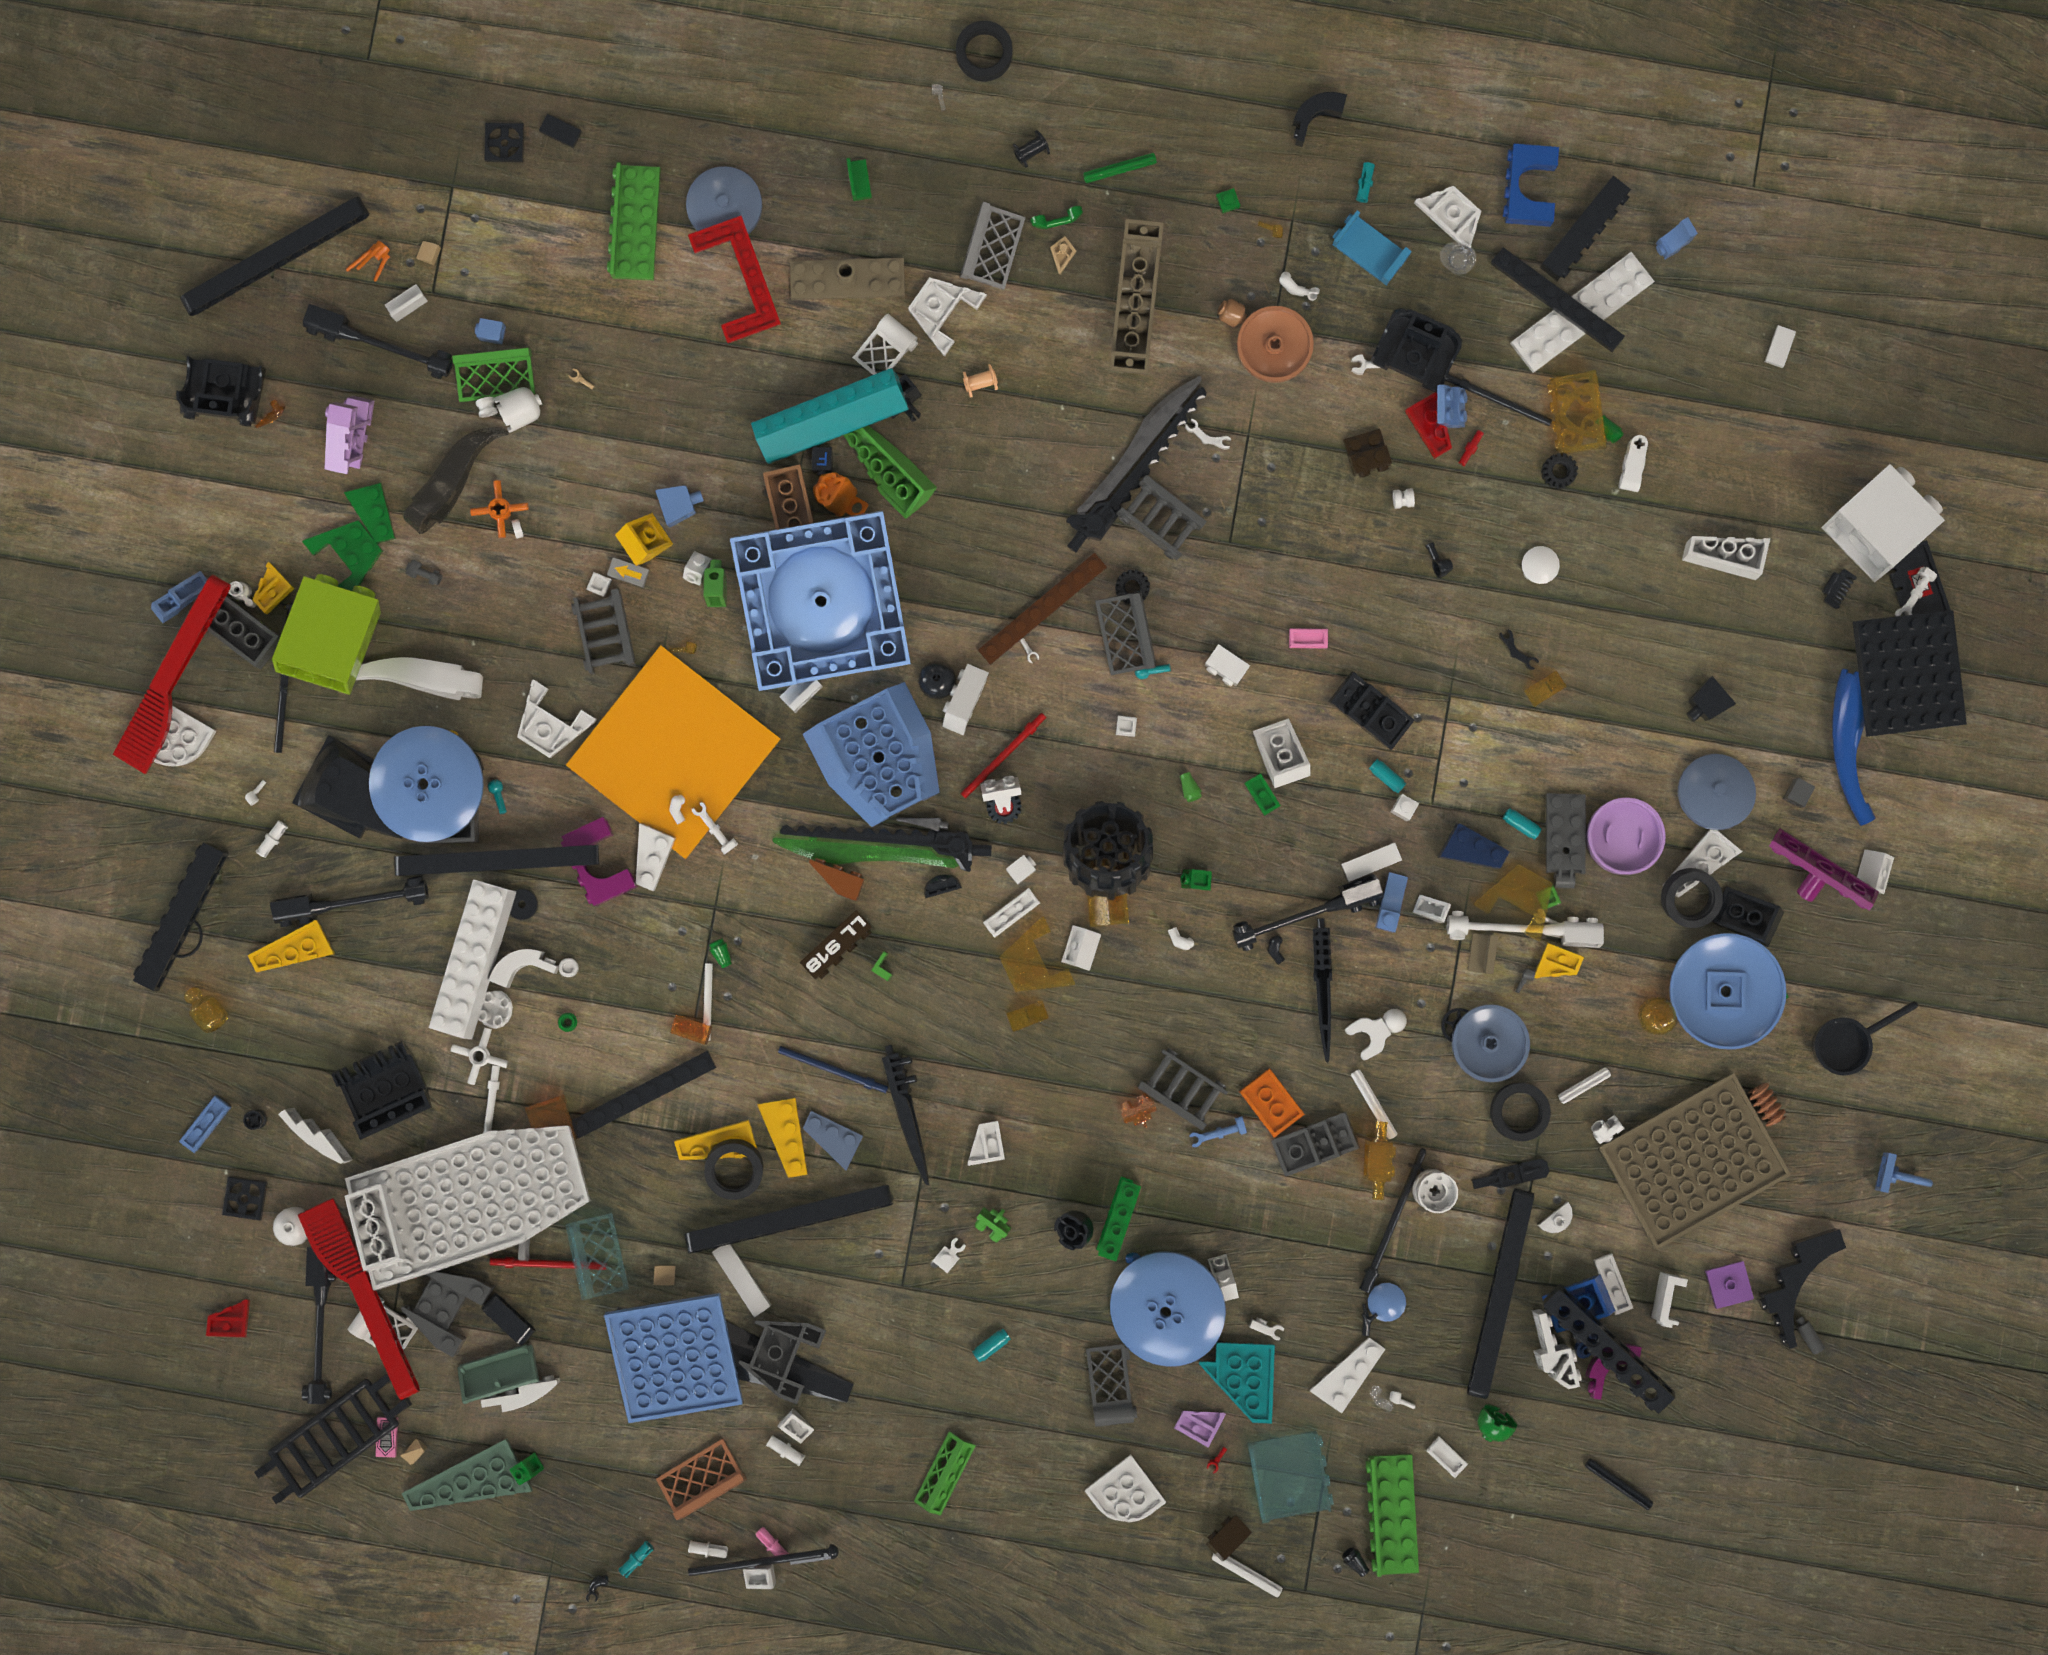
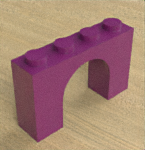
M601 817L561 836L563 839L561 845L562 847L594 845L614 834L607 819ZM586 865L571 866L573 870L577 869L579 874L577 880L581 887H585L587 891L585 897L588 903L593 904V906H599L638 887L629 869L609 878L598 879L590 874Z

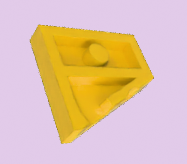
M270 562L266 564L267 570L264 577L260 579L258 590L252 599L265 614L270 613L295 589Z
M1547 942L1536 968L1534 978L1577 975L1584 956Z

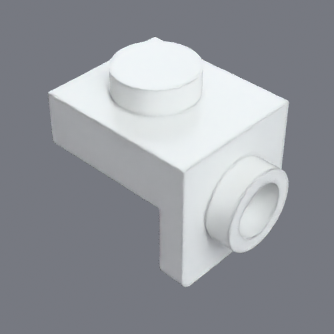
M694 551L684 568L683 578L690 583L700 585L705 569L710 565L711 558Z

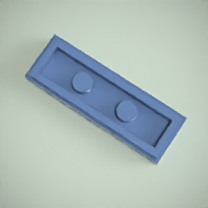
M215 1095L179 1142L193 1153H196L231 1109V1106Z

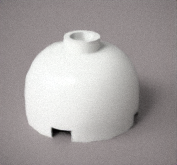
M290 1207L284 1209L276 1216L273 1222V1231L279 1242L285 1245L296 1246L307 1241L308 1238L298 1217V1214L305 1211L303 1208Z

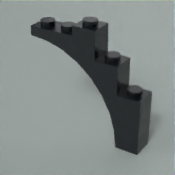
M1833 1228L1791 1242L1792 1247L1790 1251L1793 1258L1797 1261L1775 1267V1279L1778 1285L1780 1284L1781 1286L1759 1293L1761 1309L1769 1314L1774 1313L1772 1319L1775 1326L1779 1327V1340L1782 1345L1789 1349L1797 1347L1793 1316L1800 1289L1808 1275L1820 1262L1846 1248L1840 1229Z

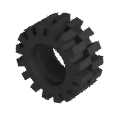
M1557 453L1556 455H1551L1545 461L1541 473H1543L1542 479L1546 480V485L1549 484L1551 488L1564 489L1574 482L1578 474V466L1575 465L1577 462L1572 460V456L1568 457L1566 453ZM1557 464L1565 466L1567 470L1566 476L1563 478L1554 476L1553 467Z
M1136 569L1124 571L1116 581V595L1129 594L1125 590V585L1128 581L1135 580L1140 585L1139 591L1142 592L1144 601L1150 590L1148 577ZM1130 598L1121 600L1124 604L1131 605Z

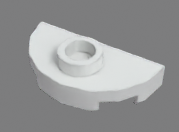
M1569 1202L1563 1204L1537 1226L1549 1233H1559L1565 1230L1571 1223L1573 1216Z

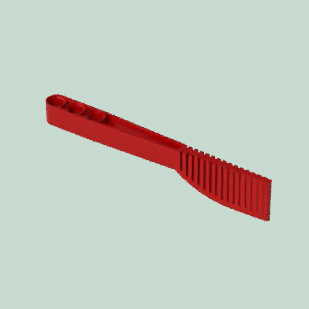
M214 574L208 578L113 753L114 756L144 774H147L168 735L173 711L171 693L231 588L229 583Z
M331 1198L298 1214L308 1241L318 1259L332 1274L349 1284L399 1399L403 1400L420 1392L417 1379L379 1295L372 1288L368 1271H363L359 1252L335 1199Z

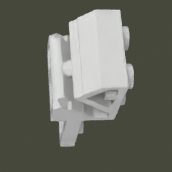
M1541 1309L1533 1310L1532 1313L1541 1349L1534 1350L1538 1368L1545 1373H1549L1548 1376L1567 1389L1580 1387L1579 1381L1582 1379L1579 1369L1575 1367L1574 1362L1577 1361L1575 1351L1571 1350L1564 1343L1557 1345L1556 1337L1554 1334H1551L1550 1327L1553 1326L1550 1315H1547Z

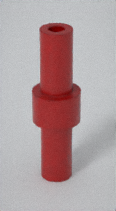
M1477 430L1471 442L1467 443L1464 448L1465 452L1458 462L1460 465L1465 466L1471 455L1475 454L1478 449L1477 445L1484 435L1482 431Z

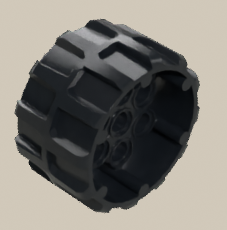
M1098 801L1091 807L1079 809L1075 813L1073 822L1067 824L1064 829L1063 860L1064 866L1069 871V880L1073 885H1079L1084 889L1086 895L1090 897L1101 896L1107 897V900H1115L1117 896L1126 893L1131 895L1136 892V887L1142 880L1146 881L1150 876V866L1153 860V833L1150 827L1146 828L1143 814L1138 810L1134 812L1126 807L1125 803L1117 801V804ZM1094 838L1096 841H1089V839ZM1123 842H1129L1130 844L1124 845V844H1122V843H1123ZM1077 845L1085 846L1082 849L1081 855H1079V849L1076 848ZM1135 845H1137V851L1141 853V855L1134 854L1132 857ZM1105 849H1111L1112 851L1106 852V851H1104V850H1105ZM1091 855L1094 856V858L1089 859L1087 858V856ZM1121 859H1126V860H1128V861H1126V862H1121V861H1119V860H1121Z

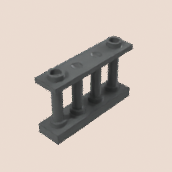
M1146 475L1138 484L1141 486L1140 493L1128 509L1121 508L1116 514L1119 516L1120 521L1124 524H1130L1165 551L1164 554L1168 558L1177 560L1182 556L1178 549L1191 531L1195 529L1199 531L1207 521ZM1151 494L1156 498L1157 502L1143 521L1140 522L1133 516V513L1145 497ZM1163 506H1167L1171 509L1172 514L1156 534L1148 528V525ZM1177 518H1182L1186 521V527L1171 546L1163 537Z
M619 589L611 590L612 595L606 599L581 604L580 600L576 597L573 598L574 604H571L573 614L577 615L586 657L583 660L584 668L591 675L595 674L594 667L620 661L626 662V665L629 667L636 665L622 594ZM610 605L615 608L616 614H613L612 617L584 622L582 611ZM612 624L619 627L617 635L588 641L586 630ZM619 643L623 646L621 654L592 660L590 648Z
M1170 1048L1167 1051L1162 1049L1161 1053L1166 1056L1151 1079L1147 1080L1146 1083L1141 1081L1138 1088L1203 1131L1207 1125L1203 1122L1205 1120L1204 1116L1220 1092L1227 1095L1226 1086L1218 1080L1214 1083L1176 1058L1178 1054ZM1174 1060L1182 1067L1166 1091H1163L1161 1094L1155 1090L1156 1084L1170 1062ZM1189 1070L1198 1078L1182 1102L1179 1101L1176 1104L1171 1101L1173 1098L1172 1094ZM1205 1081L1214 1088L1198 1113L1195 1112L1192 1115L1187 1111L1189 1109L1188 1105Z

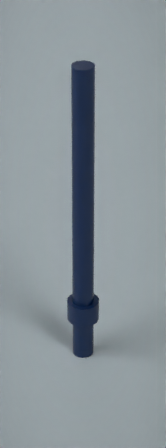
M783 1046L779 1048V1054L864 1085V1088L869 1090L875 1089L885 1094L889 1086L875 1082L873 1078L862 1077Z

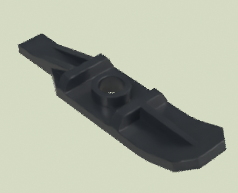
M1541 1158L1495 1169L1486 1177L1472 1180L1474 1189L1487 1186L1504 1188L1546 1178L1550 1170L1548 1162ZM1513 1172L1515 1175L1512 1180L1508 1178V1173Z

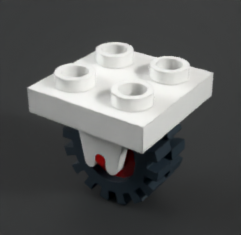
M1006 776L1003 780L998 781L989 779L980 784L983 802L986 801L989 817L991 816L993 821L996 820L999 824L1001 822L1007 824L1008 821L1011 823L1014 818H1018V814L1021 813V801L1018 795H1022L1018 777Z

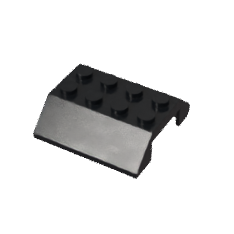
M403 1040L395 1043V1048L393 1045L388 1047V1051L393 1057L390 1060L380 1050L377 1052V1055L374 1053L360 1059V1064L358 1061L353 1063V1068L357 1072L355 1076L352 1075L346 1066L341 1068L342 1072L339 1069L331 1073L336 1087H341L355 1121L352 1123L360 1140L432 1108L426 1083L413 1054Z

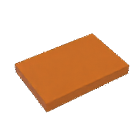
M1270 1068L1239 1091L1274 1138L1305 1115Z

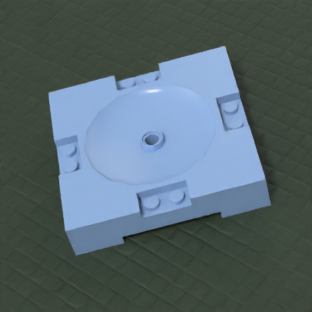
M883 510L730 538L759 691L911 664ZM824 596L827 600L826 604L823 606L818 605L816 597Z

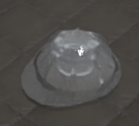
M1452 242L1442 248L1440 260L1449 271L1462 275L1473 269L1476 263V253L1472 246L1467 243Z

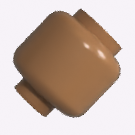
M1234 299L1224 300L1217 311L1219 320L1231 327L1243 324L1247 316L1245 314V306Z

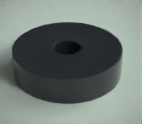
M518 889L516 890L510 915L519 920H527L537 912L538 899L531 891ZM521 901H524L526 903L524 908H520L519 903Z

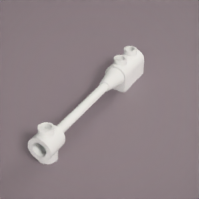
M1452 911V915L1447 917V934H1450V939L1452 940L1465 939L1468 930L1543 933L1544 935L1561 938V946L1600 948L1604 944L1603 923H1598L1597 918H1587L1586 922H1579L1578 917H1568L1567 921L1562 923L1537 926L1469 922L1468 916H1464L1463 911Z

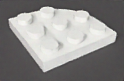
M172 705L170 729L154 762L175 767L186 765L201 756L215 735L216 730Z
M1131 1454L1084 1489L1095 1506L1104 1515L1118 1521L1135 1522L1142 1520L1166 1503L1165 1499Z

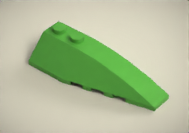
M865 426L844 435L851 448L854 447L858 453L859 461L864 463L868 469L867 473L870 478L875 480L880 494L905 519L923 506L937 489L902 452L870 426Z

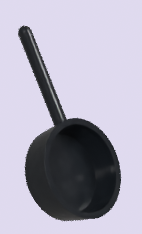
M1913 1001L1868 1028H1865L1854 1019L1845 1017L1835 1018L1824 1023L1817 1029L1812 1039V1052L1815 1060L1821 1067L1836 1075L1846 1076L1861 1071L1868 1064L1872 1055L1873 1043L1870 1035L1918 1007V1003Z

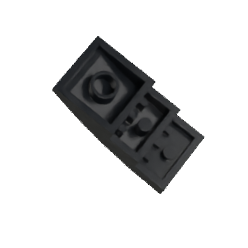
M1352 671L1328 701L1390 750L1395 747L1415 721L1392 700L1381 694L1371 684L1365 682Z

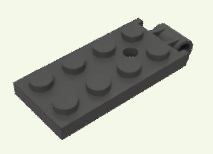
M1546 794V873L1555 872L1553 879L1554 888L1574 889L1575 873L1585 874V794ZM1563 848H1568L1569 854H1564Z

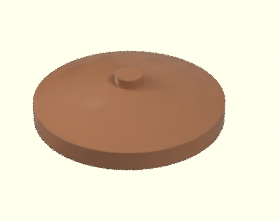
M1282 306L1264 307L1252 313L1242 324L1237 338V352L1244 368L1254 377L1271 383L1285 382L1299 375L1308 365L1314 345L1311 329L1305 319L1294 310Z

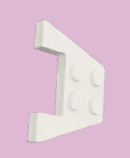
M929 277L908 307V310L941 354L946 356L953 346L954 340L940 332V328L960 300L978 310L987 294Z
M532 680L517 738L547 757L552 758L594 724L596 719L581 710L572 725L568 726L538 706L549 689Z

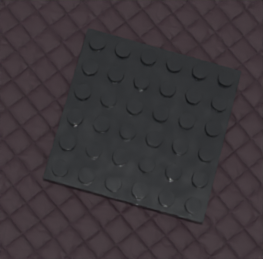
M1953 611L1853 621L1866 737L1967 725Z

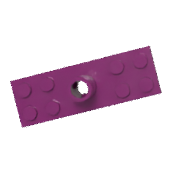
M1779 828L1769 847L1776 854L1788 858L1789 862L1793 865H1799L1809 872L1797 889V893L1803 899L1810 902L1814 901L1827 883L1838 890L1839 894L1843 897H1849L1860 908H1866L1870 911L1879 894L1878 890Z

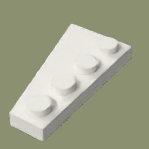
M1709 829L1672 874L1685 868H1697L1711 875L1743 851L1718 830ZM1700 881L1686 882L1677 890L1675 897L1679 898Z

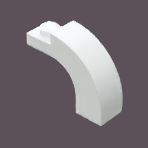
M533 949L517 950L506 955L496 964L488 981L510 988L515 974L525 966L533 965L557 974L559 966L555 965L556 961L547 957L542 960L545 953L543 951Z

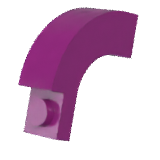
M1624 1343L1640 1358L1642 1349L1640 1346ZM1605 1347L1603 1349V1351L1606 1353H1610L1613 1351L1610 1347ZM1597 1356L1593 1357L1590 1361L1585 1375L1593 1378L1589 1382L1588 1393H1590L1592 1398L1601 1400L1604 1380L1609 1370L1602 1365L1601 1360ZM1625 1361L1617 1362L1618 1365H1627Z

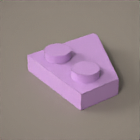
M1182 1411L1174 1429L1209 1448L1226 1414Z

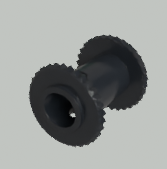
M1038 130L1034 131L1036 138L1018 148L1015 143L1012 145L1016 158L1025 168L1028 167L1026 161L1040 152L1044 151L1047 155L1050 154L1048 143Z

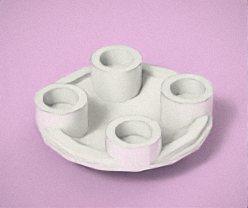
M1537 546L1528 550L1522 560L1524 577L1537 584L1552 581L1560 568L1556 553L1544 546Z
M502 991L486 992L478 1020L482 1021L489 1028L497 1029L503 1027L512 1015L513 1006L509 996Z

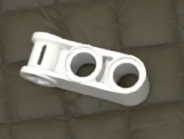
M1634 436L1627 444L1618 485L1619 489L1638 492L1640 489L1648 441L1645 436ZM1637 441L1638 445L1641 446L1639 449H1637V445L1634 444Z

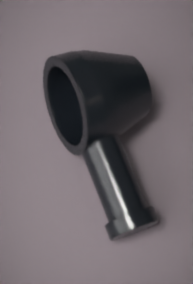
M1434 542L1425 546L1433 560L1432 567L1438 578L1446 576L1453 570V564L1449 558L1439 557Z

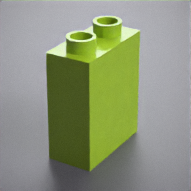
M317 574L315 580L304 576L272 657L275 671L350 695L381 614L379 600L375 599L376 594L372 590L362 586H354L353 590L350 591L338 587L339 582L327 575Z

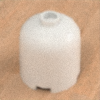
M521 387L493 398L495 403H500L496 406L503 422H505L506 426L510 425V427H507L509 433L534 422L540 416L539 405H542L539 395H534L526 387Z

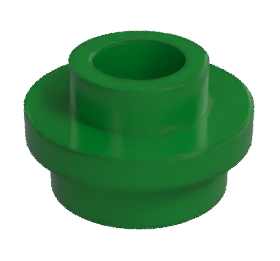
M564 1013L558 1019V1026L562 1031L571 1032L577 1027V1018L572 1013ZM566 1019L571 1020L570 1026L565 1025Z

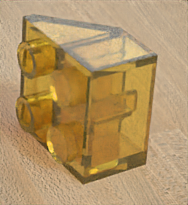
M1127 893L1117 896L1115 900H1107V897H1090L1087 895L1090 927L1129 924Z

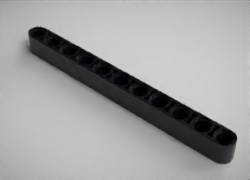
M360 197L352 198L186 292L180 297V300L189 316H195L360 223L370 214Z
M599 845L394 857L395 876L600 864Z
M884 1185L684 1234L688 1254L697 1253L893 1205L889 1185Z
M1514 1188L1467 1387V1395L1482 1399H1487L1489 1396L1533 1206V1192Z

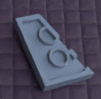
M811 1111L803 1129L847 1171L863 1135Z

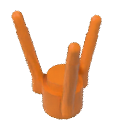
M378 240L368 251L348 266L346 271H350L357 264L359 265L356 269L360 270L372 257L378 261L382 259L374 277L376 282L386 261L390 258L388 255L390 249Z

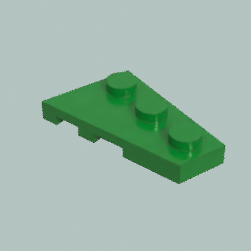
M381 483L344 492L377 544L396 539Z

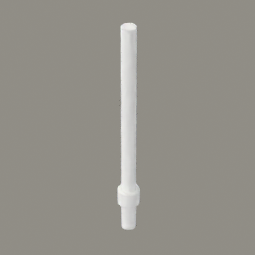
M492 1065L491 1079L488 1080L487 1088L489 1089L483 1133L492 1130L496 1093L500 1085L498 1081L500 1066Z

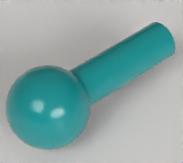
M1165 664L1151 669L1136 670L1135 675L1138 679L1143 680L1150 674L1171 671L1170 664Z
M493 779L488 783V790L494 794L499 813L505 814L507 810L501 794L503 784L500 780Z

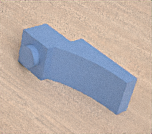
M1688 217L1656 242L1657 252L1664 259L1678 253L1682 247L1688 245L1698 234Z
M199 571L169 589L166 595L152 602V611L162 623L168 621L198 597L207 578Z
M1391 872L1388 873L1375 928L1392 933L1396 932L1408 877Z

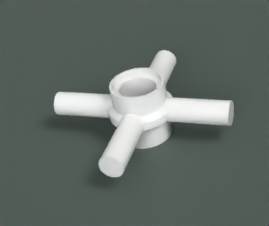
M484 1027L479 1046L468 1049L453 1044L451 1047V1052L469 1057L470 1062L473 1064L468 1084L475 1085L480 1067L487 1063L507 1068V1060L491 1056L486 1048L492 1029ZM478 1051L484 1054L481 1062L475 1058V1054Z

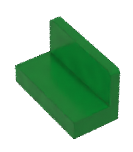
M846 158L853 201L872 198L866 159L851 162L850 158Z

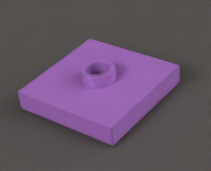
M1744 1261L1705 1270L1716 1309L1754 1299Z

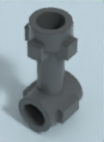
M416 560L408 562L406 575L412 578H416L419 575L429 579V584L431 585L440 584L442 574H439V571L434 570L432 573L422 569V564Z

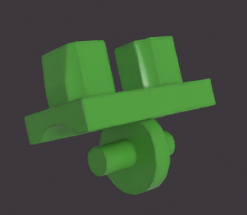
M983 1207L976 1217L977 1221L974 1225L980 1231H983L986 1226L991 1228L993 1231L989 1237L996 1243L1002 1237L1005 1239L1011 1229L1006 1224L1008 1219L1003 1216L1005 1212L1003 1208L1000 1212H997L995 1209L989 1211Z

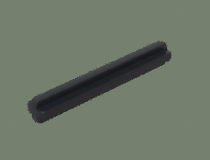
M1592 1459L1586 1462L1585 1467L1644 1509L1649 1510L1652 1507L1653 1501Z

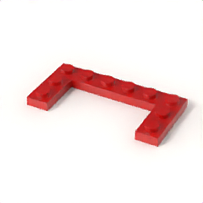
M742 216L688 234L695 254L731 241L756 312L721 325L728 344L781 325Z

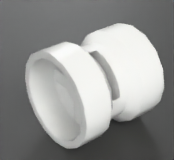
M1412 488L1405 491L1393 490L1394 509H1400L1402 506L1414 507L1415 500Z

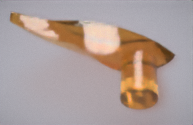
M277 400L271 401L270 405L273 411L268 413L255 427L259 428L274 422L282 415L285 406H280Z

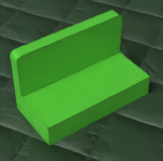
M884 951L871 971L886 981H890L893 974L881 967L889 954Z

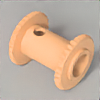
M988 364L989 371L967 377L966 372H963V382L969 397H973L971 391L991 385L994 386L995 390L998 389L997 377L991 364Z

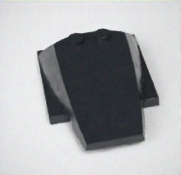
M328 735L292 803L359 839L362 838L365 830H371L399 839L403 838L383 823L373 807L369 792V776L374 759Z

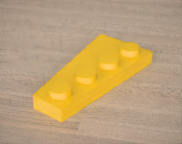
M315 920L247 956L255 971L262 972L333 955L335 952L319 921Z
M796 1098L757 1104L788 1178L808 1175Z
M749 1120L674 1141L679 1160L705 1159L714 1146L728 1139L747 1141L758 1150ZM730 1152L724 1154L719 1159L743 1158L746 1156L741 1153Z

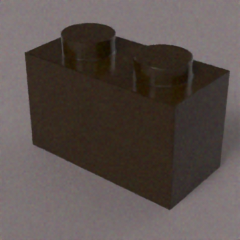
M1236 1515L1232 1518L1230 1516L1225 1518L1221 1523L1223 1527L1218 1532L1214 1530L1207 1537L1209 1541L1206 1545L1221 1561H1225L1252 1533Z

